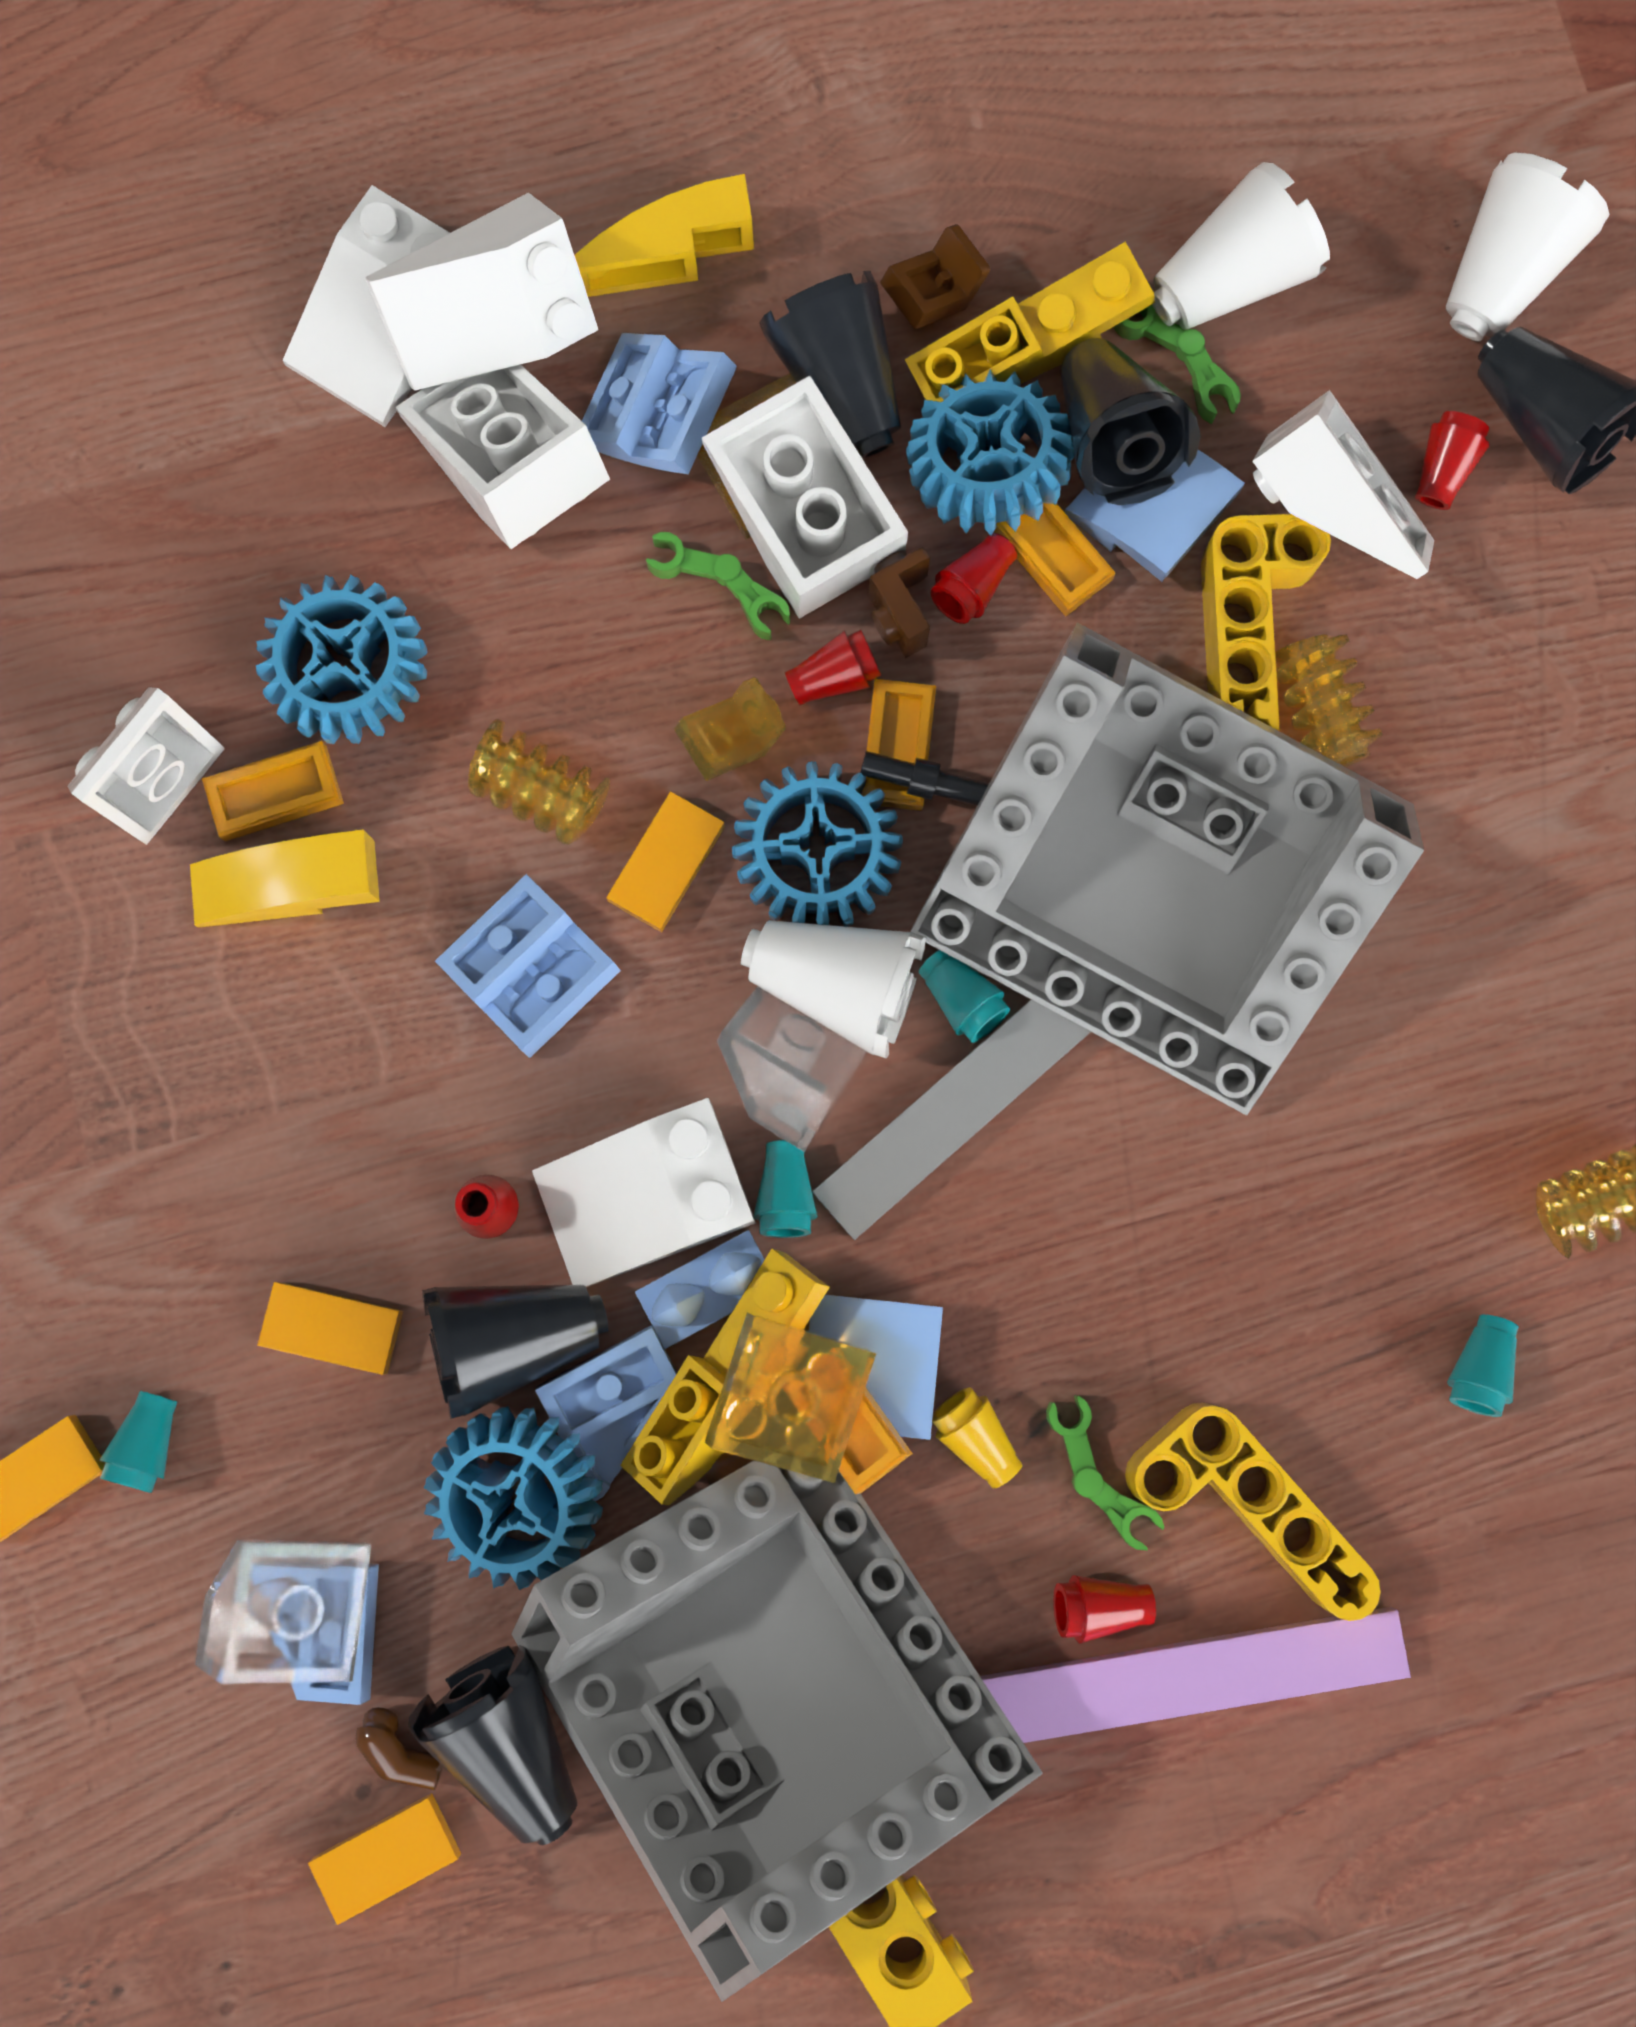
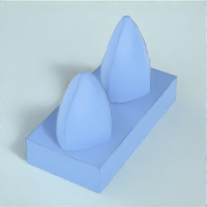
M749 1230L635 1291L664 1349L671 1347L732 1313L765 1260Z

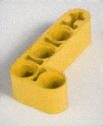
M1292 514L1239 515L1227 518L1219 524L1202 554L1201 578L1208 693L1244 712V707L1251 705L1246 714L1279 731L1271 589H1291L1300 587L1308 582L1329 553L1331 538L1329 533ZM1292 543L1302 547L1307 553L1308 560L1298 561L1289 557L1284 550L1283 544ZM1221 546H1237L1245 553L1247 561L1238 563L1229 560L1223 554ZM1232 603L1242 606L1249 613L1251 622L1239 623L1230 619L1225 612L1224 605ZM1231 663L1245 665L1253 673L1254 683L1242 684L1237 682L1229 674L1227 665Z
M1203 1402L1190 1404L1176 1414L1141 1446L1128 1461L1125 1477L1132 1495L1152 1509L1163 1512L1176 1510L1183 1506L1209 1483L1312 1601L1337 1618L1348 1621L1361 1620L1371 1614L1378 1605L1381 1590L1379 1579L1373 1569L1241 1421L1227 1409ZM1214 1416L1221 1425V1440L1212 1450L1201 1452L1193 1440L1194 1427L1202 1418ZM1166 1460L1174 1470L1173 1485L1162 1495H1150L1144 1484L1145 1472L1154 1462ZM1258 1466L1265 1474V1490L1254 1501H1244L1238 1490L1239 1478L1245 1470ZM1304 1517L1310 1526L1309 1541L1300 1550L1290 1552L1284 1544V1530L1292 1520ZM1326 1561L1330 1567L1348 1576L1346 1584L1351 1590L1348 1596L1342 1598L1336 1593L1339 1590L1337 1584L1326 1572L1317 1568V1566Z

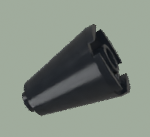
M863 271L862 280L859 284H855L852 274L847 273L820 282L785 300L789 313L775 321L771 310L766 313L759 322L764 337L796 383L808 376L812 378L854 447L858 450L861 458L873 456L893 446L895 443L891 435L901 428L879 289L871 271Z
M1523 327L1514 328L1510 332L1506 330L1498 331L1481 349L1478 355V360L1481 362L1477 373L1478 378L1552 485L1563 493L1566 491L1568 494H1573L1591 483L1617 459L1611 452L1625 436L1631 442L1636 437V380Z
M1092 338L1085 340L1068 352L1062 362L1060 374L1077 471L1085 488L1093 496L1094 493L1105 496L1108 503L1119 506L1141 503L1165 492L1175 483L1171 475L1179 469L1184 461L1189 467L1197 455L1201 434L1197 417L1183 399L1106 339Z
M585 1285L433 1287L422 1290L425 1316H430L432 1329H430L431 1334H429L445 1404L448 1403L450 1419L466 1416L598 1349V1335L609 1331L607 1315L600 1294L589 1296Z
M519 1645L516 1656L510 1646L500 1647L478 1657L446 1678L445 1681L451 1690L436 1704L429 1694L424 1697L409 1716L408 1728L414 1738L521 1843L527 1844L537 1841L539 1845H546L561 1837L570 1828L573 1822L571 1815L574 1813L578 1802L534 1663H531V1658L524 1646Z

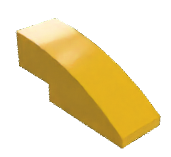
M745 174L703 182L666 195L630 213L598 234L574 255L587 296L591 297L698 281L696 258L754 250L752 215Z
M364 829L266 844L190 864L194 925L198 928L323 914L322 908L380 902L375 842Z

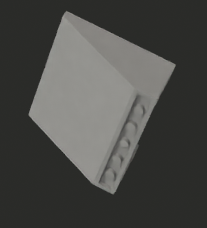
M1077 622L910 932L924 936L926 943L1235 1110L1248 1115L1424 852V846L1413 803Z
M811 1429L534 1584L511 1634L518 1647L521 1645L526 1648L531 1658V1663H534L543 1691L721 2002L758 1978L1043 1774L862 1495H855Z

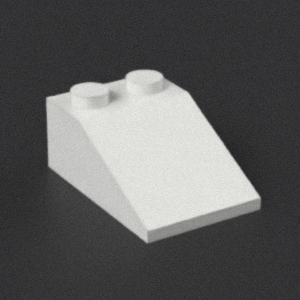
M372 185L336 235L283 358L285 366L383 427H386L397 411L395 407L406 399L413 388L408 383L365 277L444 237L450 232Z
M526 193L365 277L408 383L414 390L544 359L599 330L563 219L530 193Z
M521 364L423 388L395 407L400 417L479 517L510 549L534 535L543 526L576 503L585 499L590 493L610 480L587 426Z
M810 376L702 437V443L767 568L799 619L869 579L871 575L875 574L874 568L889 555L906 550L907 529Z
M1330 390L1267 435L1253 459V463L1258 468L1253 472V477L1261 492L1271 503L1274 504L1280 500L1290 514L1416 579L1429 571L1434 545L1433 537Z
M148 687L140 698L132 699L122 708L117 716L115 729L100 747L97 746L90 749L80 759L75 769L76 776L67 786L71 794L146 845L225 750L214 737L159 688Z
M709 1098L644 1121L532 1170L573 1285L589 1287L756 1224Z

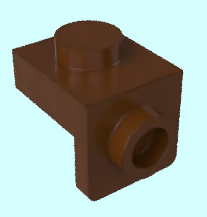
M955 224L945 228L933 250L890 265L880 284L912 327L918 329L965 310L988 276L990 266L961 227Z
M924 547L909 555L905 550L889 555L874 568L875 574L870 576L869 598L876 608L875 611L871 612L873 622L885 643L890 646L896 642L905 658L927 647L930 626L907 590L928 576L930 557Z

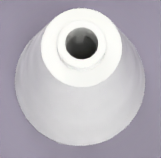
M1515 152L1509 154L1504 162L1500 161L1490 178L1446 304V310L1452 317L1450 325L1456 332L1468 339L1481 341L1484 336L1492 337L1498 331L1505 330L1602 230L1610 214L1606 201L1591 184L1584 180L1578 190L1561 180L1567 170L1566 167L1534 154Z
M1263 162L1251 170L1155 275L1153 279L1156 290L1154 292L1155 303L1152 305L1166 325L1171 326L1176 323L1184 330L1190 329L1316 278L1326 269L1322 264L1330 260V250L1325 232L1316 212L1308 199H1305L1298 205L1295 204L1285 190L1295 182L1274 163Z
M768 920L762 931L756 929L750 931L742 952L741 965L749 967L748 979L753 984L868 1053L887 1059L889 1055V1042L894 1044L897 1039L917 978L913 977L914 974L909 971L914 958L922 961L926 938L913 932Z

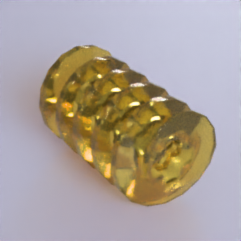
M1322 634L1294 642L1275 652L1276 662H1284L1276 671L1277 681L1279 684L1293 685L1283 696L1287 707L1302 708L1291 720L1295 730L1311 731L1302 738L1300 743L1340 765L1348 767L1371 755L1368 746L1380 738L1383 733L1380 728L1361 729L1359 724L1375 712L1373 705L1353 706L1351 700L1365 690L1366 685L1364 681H1344L1343 676L1358 665L1356 658L1337 659L1335 656L1338 650L1350 642L1348 635L1328 636L1327 634Z
M495 719L482 735L471 760L468 774L470 793L480 798L490 795L492 805L502 810L512 806L514 817L521 821H527L534 817L535 828L541 832L548 833L556 828L557 840L563 844L569 845L577 841L590 828L602 810L609 792L610 778L606 777L594 790L589 788L592 773L590 767L584 765L572 778L567 776L570 763L569 756L561 754L551 766L545 764L548 753L547 744L540 742L529 754H526L523 751L527 734L518 730L506 743L502 741L505 722Z
M1636 1144L1630 1152L1621 1150L1610 1154L1607 1161L1599 1159L1587 1163L1583 1171L1573 1169L1564 1172L1559 1181L1550 1178L1538 1184L1535 1202L1539 1220L1552 1244L1566 1258L1569 1259L1572 1255L1571 1239L1573 1238L1586 1252L1597 1250L1596 1229L1610 1243L1621 1240L1622 1232L1619 1220H1622L1631 1232L1636 1233Z

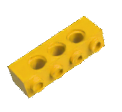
M903 1875L899 1876L886 1886L884 1895L878 1901L871 1904L861 1903L829 1926L830 1931L890 2027H936L973 2002L966 1977L973 1973L974 1969L954 1935L950 1934L942 1940L929 1917L936 1913L937 1910L916 1875L907 1880L904 1879ZM900 1937L914 1938L923 1946L918 1957L907 1963L894 1961L887 1955L886 1951L889 1945Z

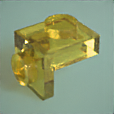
M752 677L743 681L732 697L682 717L674 730L705 781H708L765 756L785 731L786 725L781 718V713L775 700L766 694L758 679Z

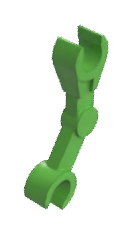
M1153 305L1139 312L1143 316V320L1133 322L1126 319L1114 326L1116 333L1124 339L1138 340L1147 337L1176 353V356L1185 363L1192 376L1198 414L1203 420L1212 424L1218 413L1214 404L1209 399V396L1213 394L1223 396L1227 400L1231 413H1235L1241 397L1239 387L1220 367L1212 362L1204 347L1205 339L1201 332L1196 329L1184 330L1176 323L1171 326L1166 325L1156 313Z
M660 532L652 536L655 547L669 548L676 553L674 559L667 563H660L649 558L646 559L648 570L654 576L660 579H670L683 572L716 580L722 586H726L739 600L752 630L761 639H772L771 630L759 620V615L763 611L768 609L776 610L780 613L782 619L788 625L790 624V611L786 601L779 595L753 581L741 568L738 558L734 555L723 554L719 556L685 548L682 541L670 532Z
M1074 1395L1076 1405L1080 1410V1418L1075 1425L1064 1427L1058 1420L1055 1403L1049 1402L1046 1410L1047 1421L1050 1427L1063 1437L1073 1473V1488L1078 1494L1089 1498L1105 1512L1121 1538L1129 1546L1136 1550H1147L1148 1548L1142 1542L1131 1535L1130 1524L1135 1517L1145 1515L1163 1530L1162 1518L1152 1508L1118 1493L1102 1479L1101 1474L1096 1469L1086 1434L1092 1419L1088 1403L1082 1397Z

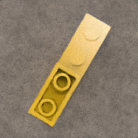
M1125 241L1017 304L1014 296L909 356L905 359V362L924 398L930 401H944L939 397L942 385H946L956 391L963 388L961 382L965 373L974 383L985 381L988 371L991 369L997 381L1005 382L1015 371L1022 384L1061 365L1068 352L1077 344L1088 339L1101 338L1103 332L1154 304V292Z
M772 1248L704 1358L687 1356L620 1466L663 1505H670L711 1469L719 1456L740 1439L781 1388L780 1385L790 1376L809 1347L798 1337L825 1296L829 1286L787 1253Z

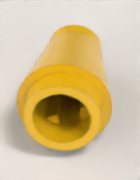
M968 1387L948 1398L933 1413L932 1423L938 1429L935 1437L982 1479H985L991 1488L994 1489L1004 1485L1022 1468V1462L1016 1456V1452L987 1396L979 1397L971 1387Z

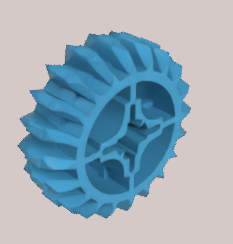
M989 369L985 381L974 383L965 373L961 382L963 388L956 391L946 385H942L939 397L944 401L924 400V406L921 409L922 418L913 420V425L910 429L911 441L908 442L909 446L906 448L907 461L911 465L909 469L911 483L915 486V490H920L921 501L926 509L937 507L938 517L941 518L943 524L959 516L960 527L963 528L965 533L976 522L984 523L985 530L991 536L998 522L1007 521L1008 525L1016 532L1021 524L1020 515L1025 514L1039 521L1043 513V503L1056 505L1061 495L1060 486L1068 485V481L1071 478V459L1075 457L1068 415L1060 413V403L1057 401L1056 395L1043 397V389L1040 387L1038 380L1022 388L1021 380L1015 371L1005 382L997 381L991 369ZM1024 433L1039 448L1035 458L1026 454L1025 446L1020 443V438ZM948 447L957 452V458L961 462V466L956 472L952 471L942 459Z
M325 575L322 583V592L316 594L309 584L301 583L300 594L304 599L296 605L290 599L280 597L279 605L286 614L284 618L280 620L264 617V625L274 635V638L256 641L257 650L263 657L267 658L264 662L256 665V672L263 681L270 682L263 689V694L271 704H279L277 709L278 716L287 724L297 721L298 731L306 737L313 736L320 729L322 739L329 744L336 743L342 729L352 744H359L362 738V727L367 725L376 736H383L385 727L380 720L390 714L393 720L404 722L405 714L398 703L401 699L407 702H419L420 694L409 682L427 679L425 666L416 660L428 653L424 641L415 638L421 630L414 616H404L407 610L404 602L396 596L387 600V592L384 587L376 582L364 591V586L360 579L352 575L349 576L342 590H340L335 579ZM354 619L344 628L331 629L325 627V625L338 620ZM388 637V661L382 676L377 681L371 674V665L374 658L381 652L378 645ZM309 640L313 647L312 659L302 669L305 676L298 682V659L305 643ZM326 646H330L338 655L343 654L349 659L352 658L350 661L360 674L356 675L346 665L342 667L339 663L333 662L335 659L326 649ZM347 690L357 691L361 694V696L345 702L328 703L321 701L324 697L331 700L338 693Z
M811 761L806 765V779L797 781L795 771L791 767L783 768L782 779L785 787L779 789L772 781L764 779L760 783V790L768 801L767 803L750 797L745 800L744 810L756 821L743 819L735 822V834L750 841L734 845L732 847V854L735 860L751 862L737 872L738 880L741 884L761 881L750 893L751 902L754 905L764 903L771 896L775 898L769 909L770 919L778 921L789 907L794 910L792 922L805 923L806 914H817V924L829 925L828 913L837 912L841 924L844 927H849L853 925L854 921L853 912L850 908L851 904L855 903L863 913L870 915L875 911V903L867 891L870 890L881 896H888L891 892V883L879 873H899L901 861L895 856L884 852L900 849L903 844V837L895 832H883L897 823L898 816L895 810L874 812L883 803L885 793L881 789H876L863 797L861 792L866 783V776H863L862 773L854 775L849 784L846 785L841 783L842 765L838 763L832 765L829 779L818 778V765L816 762ZM824 802L837 805L851 813L862 825L866 834H855L854 828L846 829L833 825L827 818ZM805 804V819L799 828L788 833H780L779 840H767L771 828L784 813L798 805ZM814 820L818 821L819 836L825 837V845L829 842L833 843V845L825 849V857L822 858V874H817L816 859L810 857V849L804 853L801 848H807L810 845V837L813 836ZM870 853L864 869L851 883L841 889L830 892V873L836 865L844 861L854 860L855 854ZM781 859L782 865H795L802 868L809 877L811 893L799 891L784 883L773 872L767 860Z
M509 1406L496 1410L492 1414L491 1419L485 1413H479L467 1422V1428L458 1427L447 1437L446 1444L448 1447H442L435 1453L431 1464L437 1471H434L426 1478V1484L423 1488L436 1497L426 1504L424 1514L441 1518L442 1523L434 1529L432 1540L450 1539L454 1546L448 1553L447 1562L459 1560L462 1556L466 1557L471 1561L469 1565V1578L478 1577L487 1569L491 1574L493 1589L503 1586L512 1576L518 1589L521 1590L529 1587L536 1579V1576L543 1580L559 1571L560 1567L565 1568L579 1560L581 1557L580 1549H586L594 1540L596 1531L591 1525L596 1524L602 1517L603 1506L592 1499L596 1498L602 1491L603 1481L585 1476L595 1464V1455L577 1457L573 1451L580 1442V1433H572L564 1440L556 1434L559 1429V1417H550L540 1427L537 1426L535 1408L524 1409L517 1419H515ZM494 1452L516 1454L523 1458L516 1466H508L497 1460L490 1464L479 1458V1456ZM544 1474L551 1482L555 1493H553L548 1488L545 1482ZM521 1478V1482L515 1492L517 1495L514 1503L516 1508L507 1515L513 1503L511 1500L514 1491L512 1486ZM476 1505L479 1507V1509H480V1511H481V1513H482V1516H481V1514L479 1513V1511H478ZM510 1530H521L532 1536L538 1531L545 1535L546 1538L535 1541H522L512 1539L506 1535Z

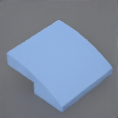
M622 333L582 422L587 426L599 453L653 469L689 474L702 446V437L707 435L737 366L724 352L681 350L665 335Z
M1198 450L1195 459L1189 467L1184 461L1179 469L1171 475L1175 483L1165 492L1141 503L1119 506L1108 503L1105 496L1096 493L1093 496L1084 488L1066 508L1065 514L1110 552L1118 546L1163 582L1237 497L1245 483L1218 462Z
M527 874L435 960L449 977L529 1058L621 971Z
M825 1295L810 1318L807 1343L809 1347L807 1348L805 1365L829 1346H837L901 1437L930 1440L943 1307ZM800 1415L799 1423L806 1424V1422Z

